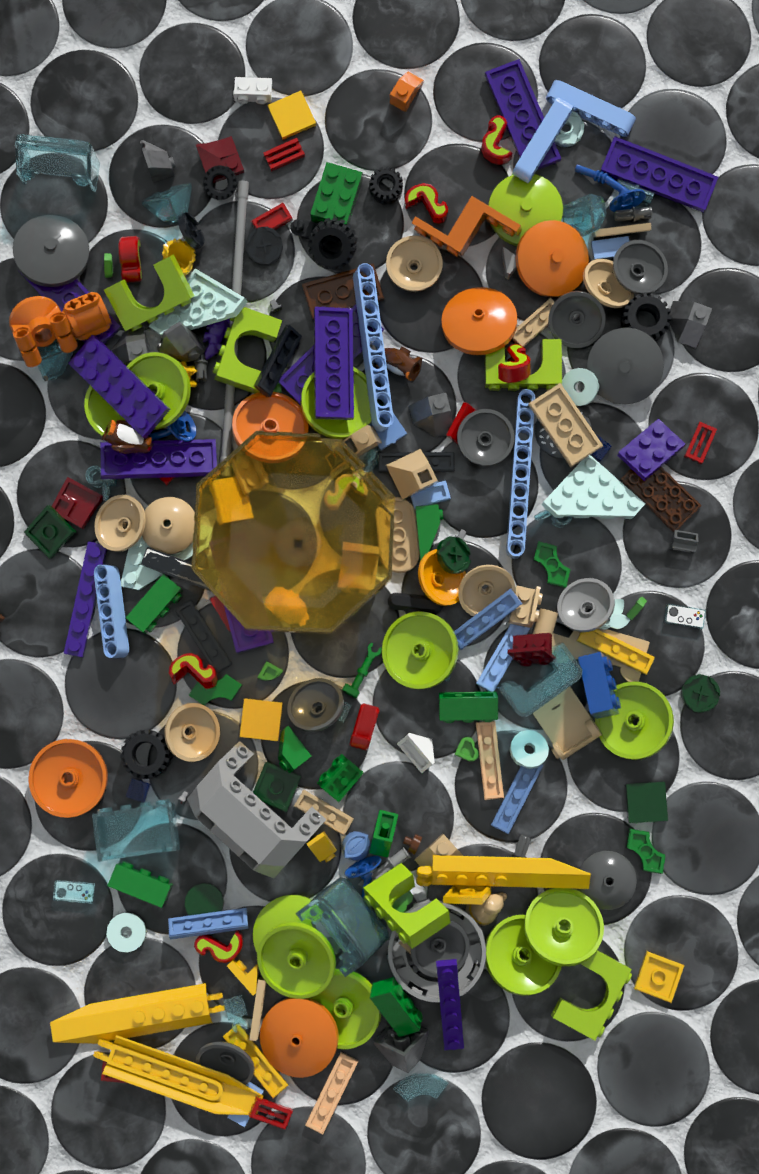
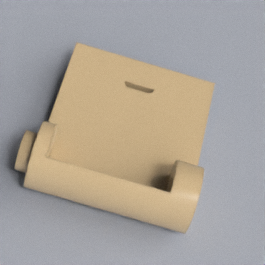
M568 686L531 710L553 743L554 748L551 750L557 759H566L602 735L571 686Z

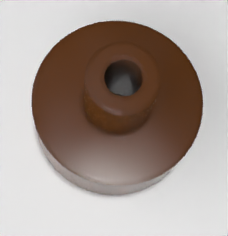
M415 834L413 839L405 836L403 844L409 846L407 852L415 855L422 839L421 836Z

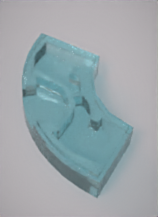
M413 1074L398 1082L393 1087V1090L408 1102L419 1095H430L437 1099L449 1082L435 1074Z

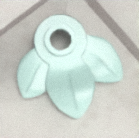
M615 599L612 616L599 629L606 630L610 627L621 629L629 623L630 619L622 614L624 609L623 599Z

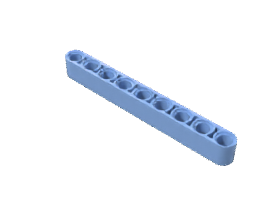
M363 263L354 272L353 283L372 425L376 431L383 432L392 425L394 418L374 270L371 265ZM360 272L365 273L367 277L361 276ZM362 290H366L369 296L365 295ZM365 308L370 309L372 314L367 313ZM367 326L372 327L374 332H370ZM369 344L374 345L376 347V351L372 350ZM372 363H376L379 369L374 368ZM374 381H378L381 384V388L377 387ZM377 399L382 400L384 406H380L377 403ZM379 418L385 419L386 425L382 424Z
M529 389L522 390L516 402L515 438L506 553L512 559L521 557L525 550L534 413L529 407V403H523L521 397L528 396L531 402L535 400V394ZM520 415H527L529 417V421H521ZM525 433L528 436V440L522 441L518 435ZM520 451L525 452L527 458L522 460L518 458L517 453ZM523 470L526 477H517L516 471ZM522 489L524 496L517 497L514 490ZM515 507L521 508L523 515L516 516L513 509ZM519 526L522 533L515 535L512 532V527ZM512 545H518L520 547V553H512L510 547Z

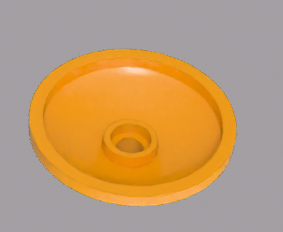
M437 549L426 553L420 561L418 568L419 583L423 592L431 601L438 605L449 606L459 601L458 588L466 572L464 571L459 574L446 572L438 562Z

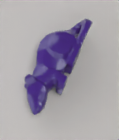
M229 319L207 325L206 330H209V333L205 332L202 341L204 343L208 341V347L204 353L206 360L215 356L220 351L227 327L230 328Z

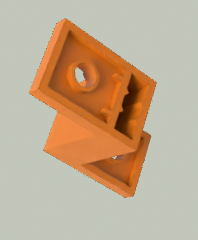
M473 196L469 199L448 236L416 216L412 221L415 227L414 230L423 237L430 236V240L440 247L445 245L448 252L456 257L458 254L461 256L465 254L485 219L495 227L498 225L502 226L503 231L512 237L514 234L519 236L522 231L520 224Z

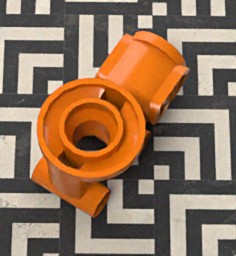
M90 292L68 301L62 312L56 302L43 296H33L19 302L10 314L9 326L26 366L36 367L42 362L37 346H48L57 339L61 350L69 353L77 348L76 339L86 340L92 335L96 336L107 331L112 322L101 296L96 292Z

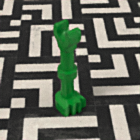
M373 643L369 644L368 655L361 668L357 669L356 672L358 674L352 685L350 686L345 683L342 689L344 693L354 698H358L360 694L358 688L364 677H367L368 669L374 658L382 652L381 647L378 652H372Z

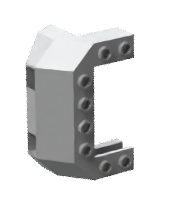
M239 741L210 770L187 800L194 816L251 869L275 878L326 819L311 807L293 828L284 822L235 777L254 755Z

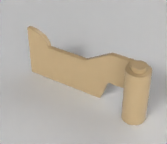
M539 609V617L537 623H535L533 634H552V654L556 657L557 663L577 660L580 656L598 652L576 641L580 634L578 631H573L569 638L554 634L553 631L558 613ZM598 628V630L647 653L649 641L608 629L601 630ZM608 657L612 665L620 667V673L627 682H639L641 672Z

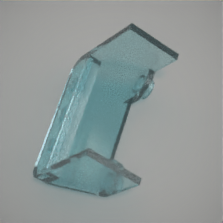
M24 134L16 136V173L23 184H27V180H31L36 174L72 177L77 185L87 186L89 184L92 191L97 190L100 162L90 143L80 140Z

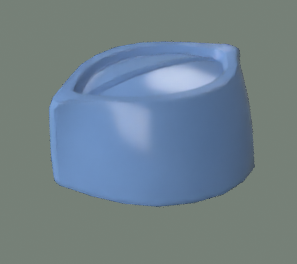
M354 831L344 837L342 841L344 858L359 861L369 854L371 843L368 834Z

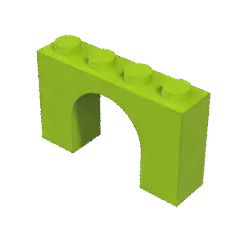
M174 254L153 265L164 286V297L158 306L146 307L138 303L133 297L125 279L104 289L125 331L131 329L133 332L142 327L141 323L145 321L151 323L159 319L157 315L161 313L167 315L175 311V306L180 304L181 307H184L191 303L190 299L195 295Z
M244 307L236 317L230 318V321L233 322L231 328L227 327L224 338L227 341L225 345H221L218 354L221 356L220 363L216 362L213 373L216 374L214 380L255 394L259 393L254 384L261 371L245 366L237 359L234 351L235 342L245 335H254L274 342L282 320Z
M542 339L541 366L539 370L527 379L515 383H506L498 379V365L505 362V346L496 352L485 354V388H489L491 391H498L501 388H508L510 391H517L519 388H527L531 391H536L538 388H546L549 391L559 383L562 384V339Z
M400 863L363 887L365 893L363 898L369 907L372 906L375 909L377 916L386 921L390 930L397 932L402 943H407L413 949L450 924L449 910L437 898L420 910L412 913H402L392 907L393 903L400 896L415 887L413 874Z
M598 950L581 965L596 972L603 978L606 985V993L602 1002L594 1008L583 1009L560 997L551 1013L554 1019L594 1041L603 1034L605 1029L603 1025L606 1019L609 1020L614 1012L612 1007L615 1001L618 1002L623 994L621 989L624 984H628L632 973H630L631 968Z

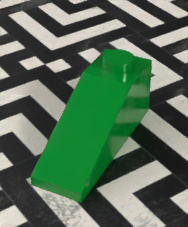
M438 504L415 506L420 561L430 551L439 529L440 521H443V510L439 509Z

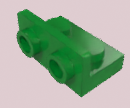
M341 754L333 760L332 766L327 772L320 776L317 784L336 801L340 802L364 772Z

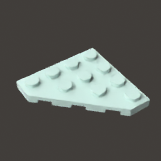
M194 269L186 279L195 295L190 299L191 303L184 307H181L179 304L174 307L175 311L164 315V313L157 315L159 319L153 321L149 327L160 336L179 321L188 329L193 330L236 317L248 301L243 296L199 270Z
M589 455L573 469L541 505L555 518L574 516V518L599 517L614 519L615 517H624L625 519H632L645 503Z
M169 520L164 522L165 527L171 524ZM198 525L197 535L192 544L179 553L169 555L185 561L189 560L192 556L208 547L207 542L210 541L212 528ZM142 536L134 546L128 549L121 587L140 591L163 575L161 572L140 565L146 549L149 547Z

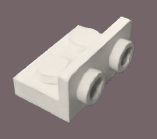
M235 77L234 101L241 104L256 102L258 104L271 103L272 78Z

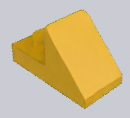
M232 960L227 967L254 996L258 984V964L247 973L245 971L247 968L242 961Z

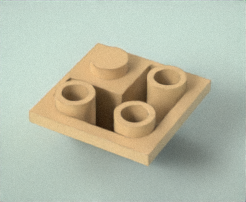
M421 449L386 465L402 500L438 482Z

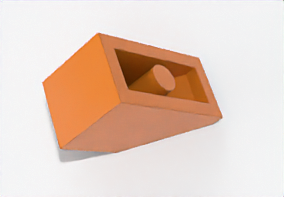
M410 72L405 73L399 78L390 93V104L406 112L424 80Z

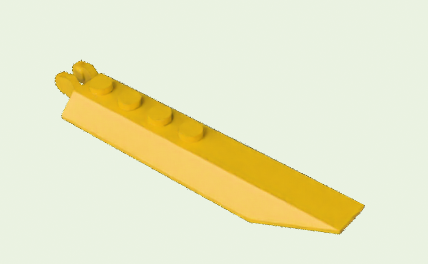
M433 855L432 866H420L417 868L418 877L416 882L420 886L459 885L589 889L591 873L552 858Z
M206 983L91 1003L50 1022L52 1039L56 1043L97 1044L99 1039L114 1041L116 1035L130 1038L212 1023L210 1013L224 1011L225 1007L224 1005L209 1007L208 1001L219 1000L223 998L222 993L207 995Z
M118 1035L115 1037L114 1044L103 1039L98 1040V1045L111 1050L110 1055L101 1051H94L93 1054L95 1058L107 1062L102 1073L104 1075L214 1114L248 1115L252 1110V1105L255 1103V1097L263 1098L262 1094L228 1074Z

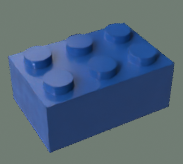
M602 652L578 657L590 714L596 719L619 714L618 709L621 708L619 697H616L614 692L617 689L615 679L610 674V671H613L611 660H608V657Z

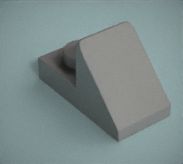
M503 247L502 259L505 278L509 280L517 270L516 250L513 254Z

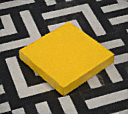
M302 91L267 105L282 140L316 126V121Z
M244 699L240 737L278 741L283 703Z
M453 885L443 896V903L482 905L491 895V887Z
M646 951L633 988L672 1003L684 965Z

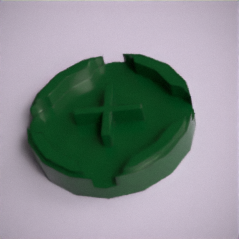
M449 536L438 544L437 559L446 572L459 574L468 569L471 563V559L469 560L471 553L469 547L461 538Z
M702 674L691 676L684 682L681 688L683 703L694 712L704 713L710 711L719 702V686L709 676Z
M210 883L195 885L188 891L185 897V908L189 916L219 912L224 907L222 892Z

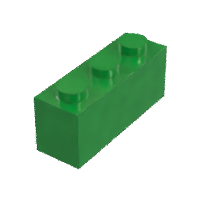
M163 574L126 616V619L143 633H151L157 626V620L160 617L164 618L168 614L170 605L173 602L176 604L181 599L183 590Z
M497 691L439 692V720L445 723H453L456 720H462L466 723L474 722V720H482L483 722L498 720Z
M126 861L115 865L107 885L108 887L163 908L173 886L172 883H169L170 879L160 875L158 878L151 875V871L143 868L140 871L134 869V865Z
M394 977L374 982L370 999L397 1035L400 1037L419 1032L423 1020L422 1013L415 1007L411 998L406 995L402 986L397 983Z

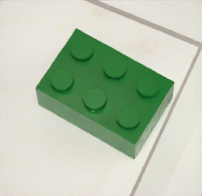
M326 162L311 210V221L319 223L321 221L324 222L327 218H330V220L337 218V221L345 220L344 224L346 225L350 223L363 181V172Z

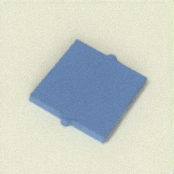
M394 413L392 425L383 432L376 431L382 441L378 445L380 450L385 449L391 444H396V441L407 435V432ZM379 418L380 422L386 425L385 419Z

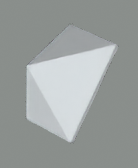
M409 733L397 743L421 773L435 763L432 739Z

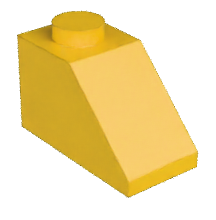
M325 831L306 843L320 862L325 860L327 863L335 857L334 853L337 849Z

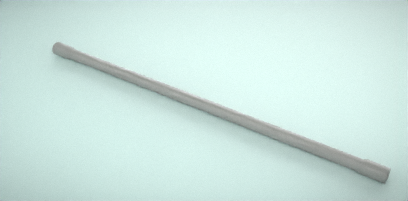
M243 180L238 181L237 188L238 203L232 291L241 295L246 208L249 192V182ZM238 339L236 340L234 345L236 357L238 350ZM226 384L220 476L231 475L229 459L231 458L235 387Z

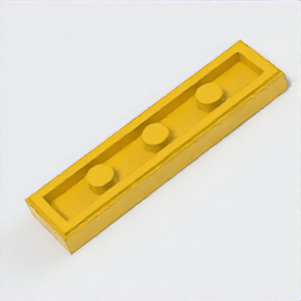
M598 629L580 632L576 640L647 675L655 658Z
M239 1023L223 1035L226 1042L240 1047L250 1056L255 1067L254 1076L273 1099L289 1085L277 1069L268 1062L264 1053L255 1042L249 1040L250 1036Z

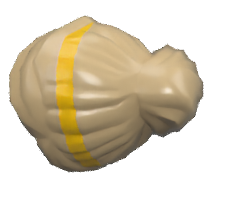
M502 892L492 894L482 905L467 904L465 911L472 916L478 925H489L496 919L498 913L501 912L504 906L503 901L507 899V894Z

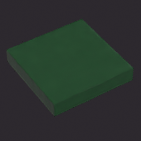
M47 505L24 533L49 559H52L76 531L51 505Z
M265 762L253 793L265 804L287 812L302 776L293 772L289 774L281 767Z
M665 782L625 784L628 823L668 821Z

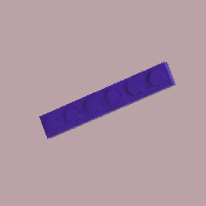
M89 541L87 543L64 654L84 658L97 599L94 570L98 565H104L107 549L99 543Z
M457 959L436 961L444 1050L464 1049Z

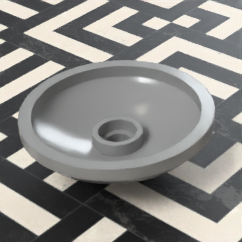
M584 578L574 581L563 590L558 600L557 611L561 621L568 628L578 632H589L600 628L610 619L614 611L615 599L611 589L604 582L594 578Z

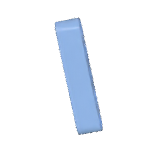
M554 80L546 96V100L551 104L554 103L557 97L574 106L573 111L578 113L581 118L623 137L629 135L636 120V117L630 112L559 80Z
M558 97L556 98L515 165L512 175L526 183L530 182L572 113L573 105Z
M98 565L94 570V580L104 654L108 658H124L129 653V642L120 572L114 565Z

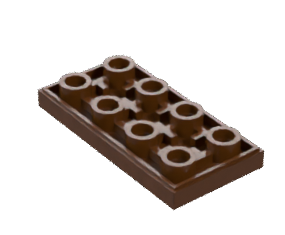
M662 467L645 481L632 469L620 479L673 532L678 530L702 506Z

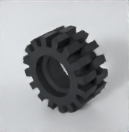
M218 165L206 172L203 186L210 197L217 200H225L235 192L237 180L231 169ZM217 175H222L227 179V187L224 190H217L213 186V179Z
M381 167L380 171L376 169L369 181L371 196H374L376 201L380 200L381 204H383V201L389 204V201L393 203L396 198L399 199L403 190L402 176L400 177V173H396L394 168L389 170V167H386L384 170ZM384 179H388L393 183V188L388 192L382 191L379 188V183Z

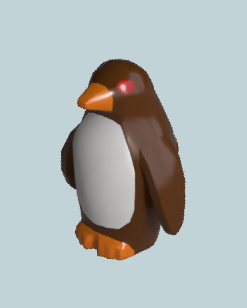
M402 346L400 349L384 348L388 370L397 375L406 376L410 381H414L421 370L422 358L412 359L410 356L411 351Z
M111 420L102 436V440L110 443L114 451L122 454L149 453L153 447L151 437L143 438L125 420H117L116 423L114 420Z

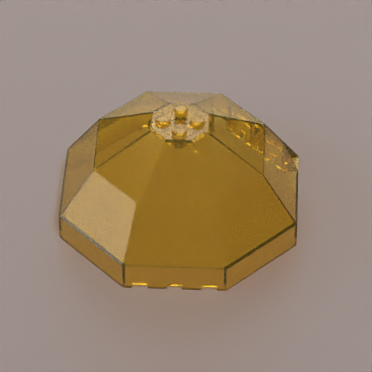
M255 431L196 484L191 569L247 631L333 634L391 581L395 496L372 471L365 472L363 470L365 464L342 439L321 438L316 433L297 434L292 432ZM359 476V486L356 489L352 483ZM294 540H303V547L294 548Z

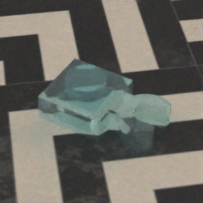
M243 995L223 1000L228 1020L234 1019L233 1031L238 1033L237 1025L240 1023L244 1025L245 1030H248V1024L242 1017L248 1015Z

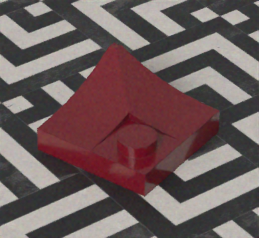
M232 136L213 142L196 144L205 173L210 168L218 165L228 167L234 172L235 176L245 173ZM217 175L214 177L213 183L225 180L226 178L222 175Z
M67 477L52 507L64 519L84 529L90 517L104 499V496Z

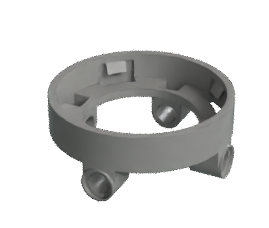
M424 899L413 903V907L405 913L418 911L432 901ZM440 901L446 908L451 909V912L459 916H465L462 920L449 912L450 920L459 924L469 939V954L458 972L459 993L462 996L475 985L482 974L486 960L485 939L481 926H478L469 913L457 905ZM392 931L388 943L387 959L391 972L404 990L418 999L428 1002H440L438 981L426 980L413 971L408 963L406 950L399 944L400 938L398 941L394 940L395 936L398 937L397 932ZM476 959L480 961V966L475 967L471 975L473 977V980H470L466 977L471 972ZM409 981H411L418 987L428 990L426 995H422L423 991L415 988L414 986L412 987V989H410L408 987Z

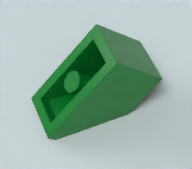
M287 726L280 733L278 760L281 768L290 774L312 756L291 728Z
M379 810L369 851L370 854L388 858L398 814Z

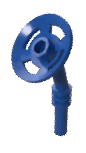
M578 164L575 167V172L594 178V181L599 183H606L619 192V195L609 204L612 212L636 207L646 197L643 190H629L609 177L608 173L604 174L603 171H594Z
M184 411L181 417L169 425L168 428L150 433L147 438L151 437L152 441L173 434L179 440L189 442L196 436V426L191 416ZM185 422H187L190 432L186 431Z
M379 856L364 858L351 865L345 871V876L347 878L361 877L364 879L363 887L372 882V871L381 863V858ZM362 889V896L359 898L355 908L357 910L355 913L356 927L353 933L357 932L362 916L366 913V909H368L363 898L365 896L364 889Z

